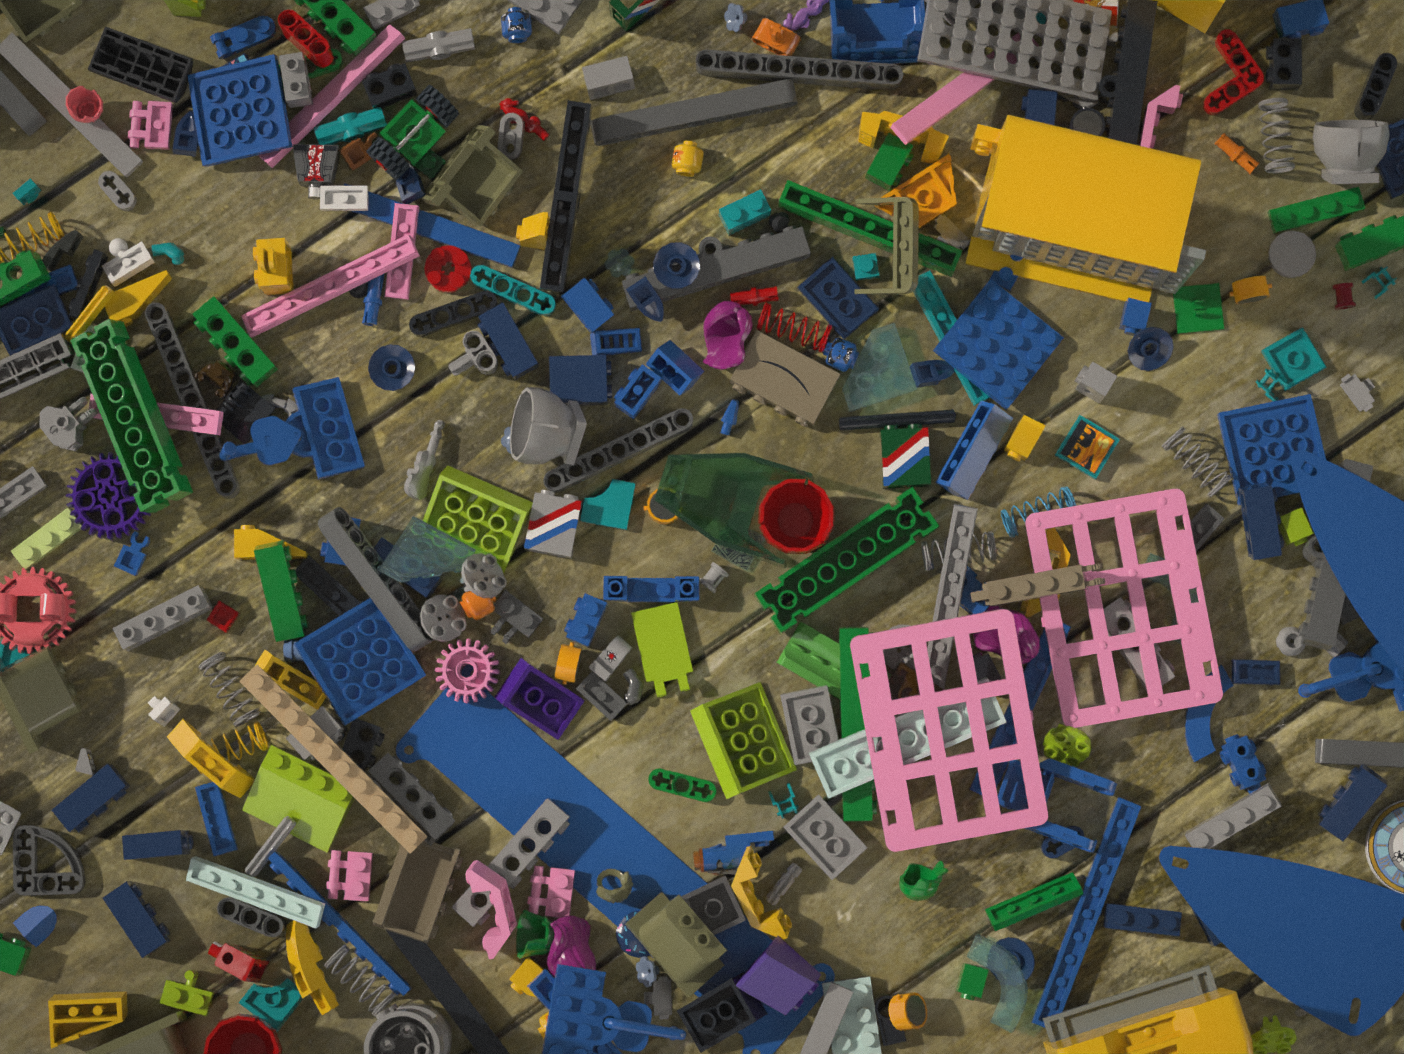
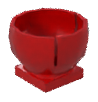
M786 479L769 488L759 505L758 525H760L759 528L768 544L785 554H807L821 547L822 544H825L834 528V506L826 491L810 480L805 485L806 479Z
M239 1013L221 1020L206 1038L203 1054H282L283 1049L276 1030L262 1017Z

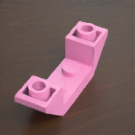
M1179 85L1173 86L1146 106L1139 146L1154 148L1156 135H1152L1154 126L1157 127L1159 123L1160 113L1158 112L1173 114L1176 107L1180 108L1183 94L1179 93Z
M476 860L472 862L466 871V881L471 886L472 893L490 891L489 897L491 904L495 907V922L497 926L489 928L483 937L482 943L489 959H494L516 927L517 921L507 880Z

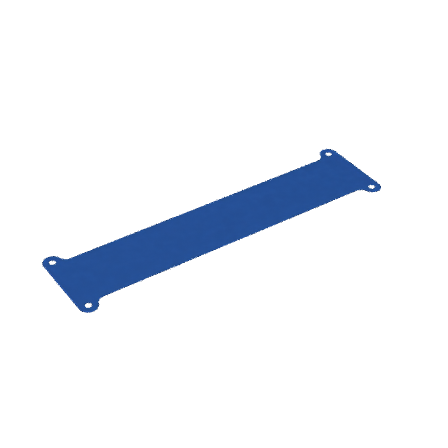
M466 665L461 670L462 676L465 678L470 677L471 672L474 670L473 666ZM449 688L445 689L396 746V754L402 762L413 763L420 759L429 761L514 836L543 802L550 798L570 816L567 820L570 825L561 835L557 832L551 839L554 841L552 846L545 853L541 850L537 856L550 868L575 870L573 888L617 927H619L620 922L626 915L631 912L640 911L661 892L670 901L677 895L683 896L707 884L494 698L487 689L483 690L487 696L485 699L479 693L477 694L478 702H474L472 696H469L468 703H464V696L462 695L459 702H456L454 700L455 692L451 697H447L446 693ZM408 745L414 748V752L411 755H407L404 752L405 747ZM543 820L539 823L538 829L542 834H548L551 831V824L549 821ZM527 838L523 842L527 848L534 851L536 845L532 839ZM616 869L623 874L625 871L629 872L632 877L633 887L627 899L621 903L615 902L613 904L597 895V877L602 871ZM607 876L602 881L603 887L608 890L622 887L620 880L615 876ZM746 917L745 921L715 934L714 936L727 950L719 957L725 966L694 994L699 998L738 974L745 973L773 940L764 932L751 927ZM824 963L813 966L818 972H824L826 979L824 981L817 980L819 984L817 989L811 995L806 993L802 997L804 1002L796 1011L791 1009L787 1015H784L761 1001L768 1014L738 1031L744 1039L742 1054H751V1051L754 1049L759 1050L760 1054H773L824 995L822 983L834 982L835 975L833 969Z

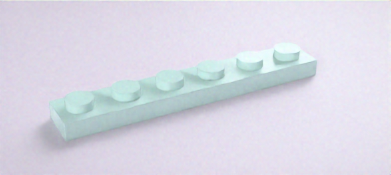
M194 856L191 858L186 881L313 928L320 926L325 903L200 857Z

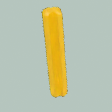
M106 285L100 288L66 332L64 337L70 344H72L71 339L87 330L112 298L114 291Z

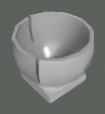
M1376 120L1316 122L1313 132L1314 149L1316 155L1326 167V169H1322L1321 178L1331 184L1379 183V173L1375 171V167L1387 150L1390 135L1388 123Z
M537 387L525 388L519 396L511 423L510 449L512 458L525 464H545L561 456L565 464L574 465L587 425L579 403L569 400L566 406L553 392Z

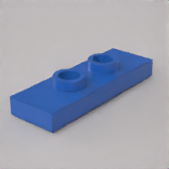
M214 782L196 786L195 790L213 856L238 850L222 789Z

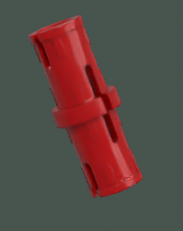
M777 286L763 289L752 287L748 291L730 292L731 301L741 306L750 304L758 306V303L779 301Z

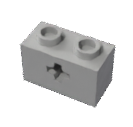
M303 53L280 55L279 60L285 99L288 106L294 108L312 105L307 63Z
M1092 362L1089 367L1084 365L1075 379V382L1078 383L1075 390L1100 403L1107 395L1117 375Z

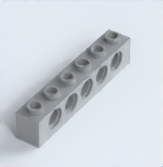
M547 798L487 867L505 878L508 888L514 889L522 880L519 875L525 868L530 871L538 862V859L535 857L542 850L545 853L554 843L551 840L557 832L561 835L570 825L567 821L570 816L550 798ZM543 820H547L551 824V831L548 834H542L538 829L539 823ZM527 838L532 839L536 845L534 851L530 853L523 849V842ZM510 857H516L519 860V868L515 871L507 867V860ZM470 886L451 908L473 927L477 923L481 926L489 918L490 914L488 911L493 906L490 902V891L472 893ZM479 893H483L487 897L488 901L484 907H479L475 903V897Z

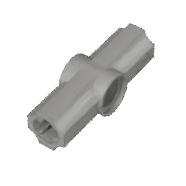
M471 28L449 33L446 31H435L429 33L426 37L402 42L407 63L428 58L441 60L450 57L454 53L475 50Z

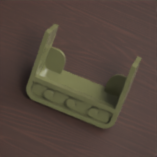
M911 197L855 199V204L894 205L893 288L855 289V294L906 295L912 293L918 285L919 207L917 201Z

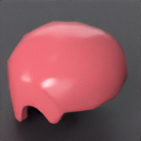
M78 86L70 90L66 96V108L74 120L81 123H91L100 118L103 112V100L95 90H88L84 86Z

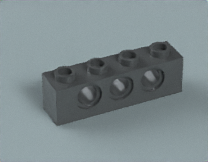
M387 753L366 773L428 836L425 842L429 846L433 845L455 822L452 813L447 808H442L436 802L435 796L419 784V780L415 775L408 773L403 768V764L397 757H392ZM389 777L397 778L399 784H392L389 780ZM406 794L413 795L416 798V802L409 801L406 798ZM423 811L430 812L433 819L425 818Z

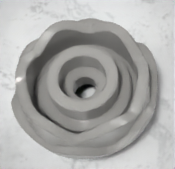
M1296 627L1281 629L1276 638L1277 647L1286 656L1299 655L1306 646L1301 644L1302 636H1299V628Z

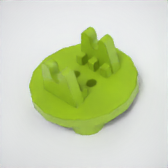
M1060 723L1045 735L1043 741V752L1047 758L1072 767L1079 766L1080 762L1089 757L1091 751L1090 739L1083 731L1071 726H1064Z
M1276 1015L1272 1017V1022H1269L1268 1018L1264 1016L1262 1020L1263 1027L1260 1028V1031L1251 1035L1253 1053L1267 1054L1278 1052L1279 1054H1285L1292 1050L1291 1045L1297 1040L1295 1031L1288 1027H1281Z

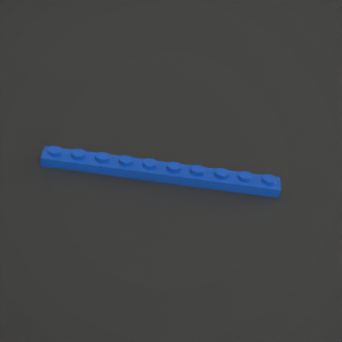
M1120 797L1116 800L1083 886V895L1078 899L1031 1021L1034 1024L1045 1028L1042 1018L1063 1012L1141 809L1140 805Z

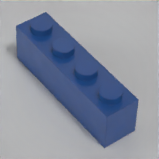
M980 401L938 476L936 483L954 496L968 500L974 492L981 475L985 472L991 457L996 452L1001 439L1009 429L1013 417L995 404Z

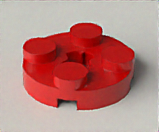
M447 245L431 251V254L426 259L424 271L428 282L437 291L455 293L470 281L472 265L464 251ZM448 263L452 264L451 267H455L454 272L452 271L449 275H444L445 271H442V267Z

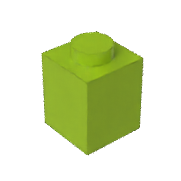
M1302 508L1280 517L1281 524L1278 527L1286 545L1294 543L1296 547L1308 542L1307 537L1312 535L1313 532Z

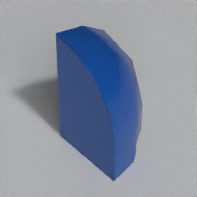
M39 905L24 912L13 924L24 938L37 947L54 930L57 923V915L50 907Z

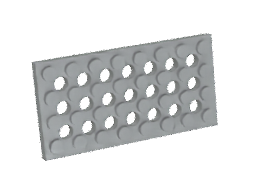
M949 0L927 1L918 62L1043 91L1057 92L1060 95L1096 102L1098 100V85L1102 76L1112 14L1111 10L1069 0H979L980 7L977 9L970 5L969 0H958L957 3H951ZM996 2L1001 5V14H997L992 10V3ZM1015 8H1020L1023 10V19H1018L1017 17H1015ZM1037 13H1042L1045 15V24H1040L1037 22ZM945 14L953 17V26H948L944 23L943 16ZM1059 18H1064L1068 22L1067 29L1059 27ZM966 20H973L975 22V31L967 29ZM1081 23H1085L1089 26V35H1085L1081 32ZM989 25L997 27L998 36L989 34ZM1011 30L1019 32L1020 41L1016 42L1011 39ZM1034 35L1041 37L1043 42L1041 47L1033 44L1032 37ZM940 37H946L950 41L949 48L946 49L940 45ZM1056 40L1064 44L1063 52L1055 49L1054 43ZM963 42L971 44V54H967L962 50ZM1077 46H1083L1086 49L1085 57H1080L1077 54ZM986 47L993 49L995 53L993 59L985 56L984 49ZM1007 53L1015 54L1017 58L1016 64H1011L1007 61ZM1029 58H1035L1038 61V69H1032L1029 66ZM1052 63H1057L1060 66V74H1054L1051 71ZM1074 68L1082 71L1083 77L1081 80L1073 76Z

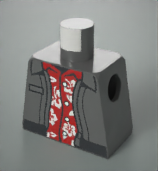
M293 144L298 183L300 186L308 187L309 199L319 200L320 186H334L340 159L338 145Z

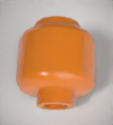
M468 591L462 594V601L459 603L468 618L472 617L475 620H480L494 611L495 606L493 602L497 599L495 596L492 598H482Z

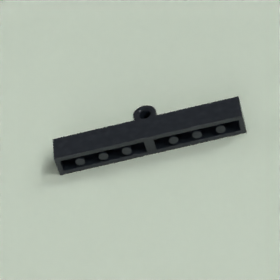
M1128 0L1127 4L1122 5L1120 18H1124L1123 27L1120 26L1118 30V40L1121 41L1120 49H1116L1114 63H1118L1117 71H1113L1112 75L1104 76L1098 85L1099 100L1106 103L1107 108H1111L1110 117L1106 116L1105 130L1108 131L1107 138L1137 145L1158 1ZM1105 87H1111L1113 92L1106 91Z
M569 100L567 102L540 281V289L545 291L565 293L593 109L589 103Z

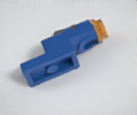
M773 831L725 836V846H722L721 843L709 848H699V851H693L695 871L701 870V872L707 871V873L735 875L746 847L750 846L752 842H755V847L769 846V841L774 840Z

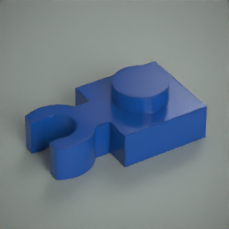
M136 531L131 535V546L123 545L114 564V567L134 576L138 575L147 556L141 551L150 543V538L147 536L142 543H138L137 537L139 533Z

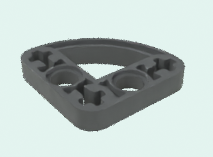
M24 825L14 831L13 887L16 893L24 896L77 894L84 889L85 873L82 862L73 846L65 838L52 830L39 826ZM26 829V832L31 834V839L26 840V847L32 846V850L19 851V846L24 847V839H20L19 836ZM37 837L43 838L59 848L68 860L72 872L38 873ZM26 853L32 859L28 867H22L19 863V858L22 854ZM32 870V875L26 874V880L31 882V887H27L25 892L24 888L20 887V882H24V874L19 875V871ZM60 876H63L62 881H71L72 876H74L75 880L79 881V885L75 886V890H72V886H62L63 891H60L62 884ZM47 877H52L56 882L55 888L51 891H47L43 886V881Z

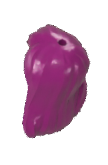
M732 301L721 302L706 316L703 330L707 346V357L703 360L704 364L723 370L739 366L744 361V341L751 332L753 322L750 313L745 308H742L740 304Z
M990 606L989 609H986L984 612L999 610L1002 608H1000L999 606ZM1009 610L1014 617L1021 662L1026 664L1037 656L1040 649V639L1024 614L1019 611ZM997 629L974 633V643L977 648L997 653L1002 657Z
M565 916L551 923L550 925L554 929L555 936L547 958V965L553 977L555 978L557 964L596 970V958L589 946L591 932L589 922L576 916Z

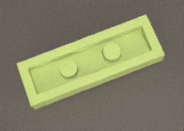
M69 508L65 509L11 550L23 568L26 570L30 569L81 530L82 524L74 522L76 516L69 514L71 512Z

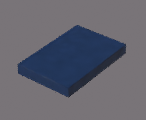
M1404 119L1389 125L1390 135L1387 150L1377 164V169L1390 200L1404 195Z
M833 257L797 287L802 295L844 340L879 311V308L867 295L855 294V289L861 288Z
M54 284L0 308V338L9 356L60 333H64L73 325V321Z

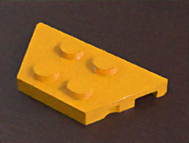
M947 154L880 198H914L919 207L918 230L957 204L950 154ZM874 205L876 208L894 217V205Z

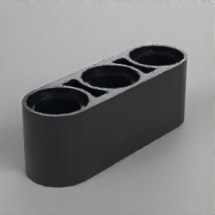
M1391 53L1379 55L1370 68L1354 108L1355 116L1359 120L1372 119L1381 107L1397 67V59ZM1379 63H1387L1389 70H1383ZM1371 83H1377L1381 90H1373ZM1362 104L1370 105L1372 112H1366Z

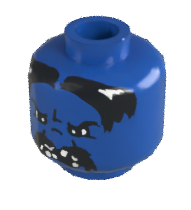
M521 7L509 8L508 12L501 16L502 36L508 39L510 43L527 41V38L532 34L530 14L522 11Z
M836 338L833 343H827L823 355L827 356L826 364L828 366L846 372L849 368L853 369L860 352L857 351V346L854 343L842 338Z

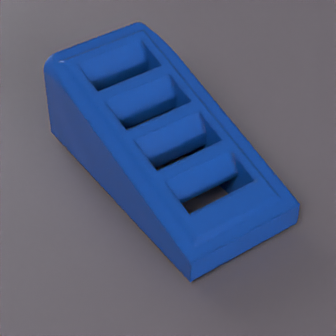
M640 328L593 331L590 334L592 355L607 356L642 352ZM630 334L632 335L633 347H629L628 335ZM621 335H622L623 348H620V345H619V336H621ZM611 336L613 340V348H610L609 337ZM601 337L603 338V348H604V349H601V343H600V338H601Z

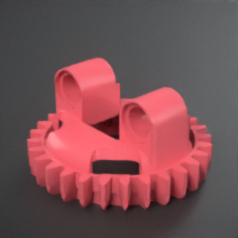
M35 567L31 568L30 573L25 568H22V575L13 571V579L4 576L7 583L5 585L0 583V638L4 637L1 644L6 646L11 642L9 649L14 651L18 646L20 654H23L25 648H27L29 655L33 653V648L38 651L43 646H49L51 649L50 643L52 642L59 646L57 638L66 639L63 631H72L67 625L68 622L75 623L70 614L77 613L75 609L70 608L71 605L76 604V601L68 599L73 595V592H65L69 585L67 583L59 585L62 578L58 576L53 580L55 574L52 571L45 576L46 571L44 568H41L39 574H37ZM46 583H47V584H50V586L57 592V594H55V593L46 585ZM18 596L41 597V622H16ZM4 624L6 625V627H7L11 632H13L14 637H13V635H12L11 633H9V631L4 627ZM60 624V629L55 628L54 631L47 635L49 639L45 640L43 638L44 634L47 631H49L53 625Z

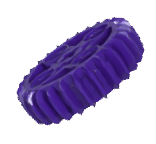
M109 452L108 459H106L105 455L100 453L99 461L91 456L92 464L89 465L83 461L82 464L85 469H75L79 476H70L75 481V484L67 485L68 488L73 490V493L66 494V497L73 499L72 502L66 504L68 507L74 508L69 514L71 516H78L74 522L76 524L84 522L81 529L86 531L90 528L89 534L91 536H94L97 531L98 538L103 539L105 533L109 540L113 539V533H115L118 539H122L123 531L126 535L130 536V528L132 527L138 531L139 528L136 523L146 524L142 516H151V514L140 512L138 507L135 513L128 519L125 505L137 502L134 496L130 497L129 495L131 486L128 480L120 481L117 467L122 468L118 456L115 459L114 454ZM109 467L111 470L110 476L102 479L101 471ZM93 473L96 487L82 490L85 481ZM110 491L115 494V496H112V501L106 499L110 495ZM86 496H91L92 504L88 507H83V499ZM101 511L104 525L94 522L88 517L87 513ZM119 513L121 516L120 522L112 525L110 522L111 516Z

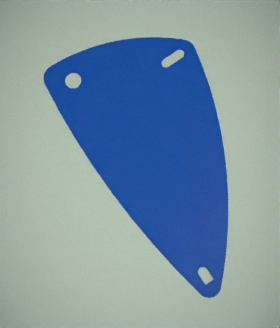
M1298 450L1291 457V465L1304 508L1320 547L1357 613L1382 647L1404 671V502L1336 464L1308 451ZM1305 461L1316 468L1317 474L1315 476H1311L1301 469Z
M1167 846L1161 850L1159 855L1161 865L1188 904L1214 935L1269 986L1319 1020L1347 1035L1358 1036L1383 1017L1404 993V931L1400 925L1401 920L1404 918V894L1336 872L1269 857L1179 846ZM1173 857L1187 860L1189 863L1188 868L1182 869L1172 866ZM1353 998H1359L1361 1001L1356 1024L1349 1022Z

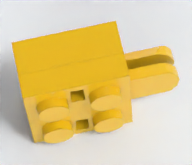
M285 238L256 240L257 247H253L254 261H257L258 270H254L255 284H258L259 289L265 295L286 294L293 291L292 249Z

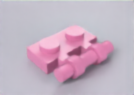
M133 101V107L130 110L129 116L132 119L131 130L128 131L130 148L138 149L139 140L143 139L145 140L144 147L146 149L170 150L173 109L171 102L148 101L147 110H142V102ZM142 119H146V131L140 130Z
M332 850L331 860H328L330 876L329 881L326 883L328 899H337L338 890H345L344 900L369 901L373 853L348 851L347 861H341V851ZM340 868H347L346 883L339 882Z
M534 865V872L530 877V882H532L531 896H528L527 904H530L529 912L538 915L539 905L546 906L545 916L559 918L570 916L575 870L551 867L550 877L543 876V866ZM542 884H549L547 898L540 897Z

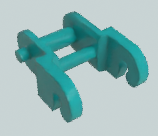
M1381 266L1379 268L1380 272L1377 274L1373 272L1361 281L1364 284L1372 278L1380 283L1382 291L1374 297L1375 300L1389 290L1387 286L1396 284L1394 281L1397 277L1393 279L1386 271L1388 266L1385 268ZM1381 273L1389 281L1386 285L1379 278Z
M1265 369L1266 374L1261 381L1256 380L1257 387H1261L1266 391L1265 395L1269 399L1278 401L1280 399L1278 397L1275 398V394L1271 392L1273 386L1278 381L1287 388H1290L1292 384L1290 382L1287 383V379L1282 375L1278 377L1273 373L1272 369ZM1271 377L1274 381L1268 387L1265 382Z
M790 783L786 785L791 796L780 802H775L771 790L768 791L773 806L777 805L779 810L777 816L781 815L782 819H784L783 815L792 811L796 814L798 813L797 809L799 807L798 805L795 806L792 798L795 795ZM791 802V807L781 810L779 805Z

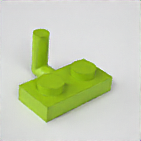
M193 969L185 972L186 984L166 980L160 1004L208 1016L214 992L195 987L198 978L197 970Z

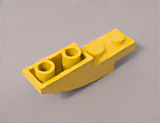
M294 920L286 926V949L293 979L302 999L311 995L321 1015H324L339 1006L336 994L325 981L323 971L316 964L323 959L321 950L310 936L307 925Z

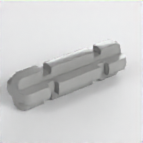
M792 863L788 867L787 873L781 876L774 885L773 891H770L765 897L766 901L771 905L775 906L779 902V897L786 893L793 884V879L797 878L802 872V869L797 864Z

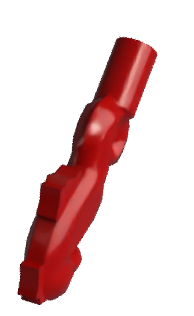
M507 98L499 103L500 110H503L505 114L516 113L523 118L525 122L524 130L526 132L535 133L543 141L548 139L550 134L541 127V121L537 116L528 118L525 111L513 107L519 105V101ZM511 121L510 124H517V123H516V121Z

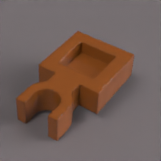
M372 132L369 134L364 142L360 138H356L339 149L350 170L354 171L372 159L366 150L372 145V139L377 137L376 133Z

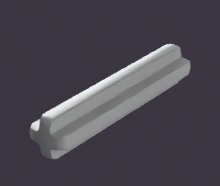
M289 816L284 817L245 868L247 874L251 877L259 874L269 861L268 858L278 849L295 827L296 822Z

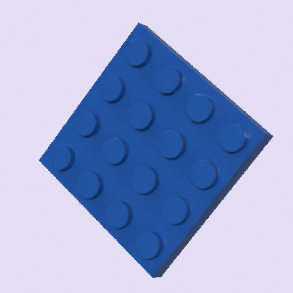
M273 54L187 75L202 166L209 167L293 147L278 56Z
M990 279L934 348L933 352L1007 410L1064 337Z
M1311 394L1217 414L1238 506L1241 505L1238 487L1266 482L1272 485V488H1275L1277 498L1300 493L1291 465V457L1294 452L1305 450L1326 460ZM1305 461L1301 469L1309 475L1315 476L1317 474L1316 468Z
M371 598L294 643L297 651L344 726L426 676L412 651L405 645Z

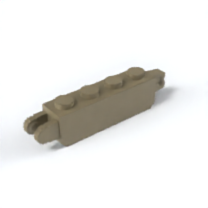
M1102 563L1087 566L1076 565L989 581L986 584H982L983 590L971 592L972 602L985 600L986 606H999L1086 590L1090 586L1105 584V578H1095L1087 581L1085 572L1103 569Z

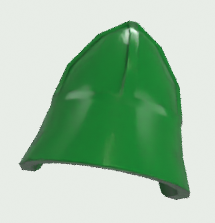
M527 910L522 911L516 932V953L519 959L549 953L555 936L554 929L550 925L554 922L553 920Z

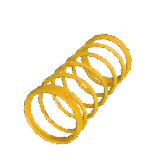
M50 211L47 215L58 239L49 230L42 217L39 216L47 244L40 239L31 223L28 222L35 250L26 241L19 228L16 227L23 251H25L24 242L32 251H37L35 236L44 246H48L49 239L46 229L57 241L64 237L63 230L53 212ZM4 233L11 251L12 260H14L12 247L17 253L20 252L14 246L7 233ZM0 247V252L10 262L11 260L5 255V253ZM0 253V264L4 262L1 253Z
M254 722V729L259 743L250 726L247 725L252 744V753L248 751L237 729H235L240 758L236 756L225 734H223L229 762V749L237 760H241V744L245 751L252 756L254 754L253 739L262 751L269 749L268 741L260 722ZM211 738L210 740L213 748L219 753L213 739Z

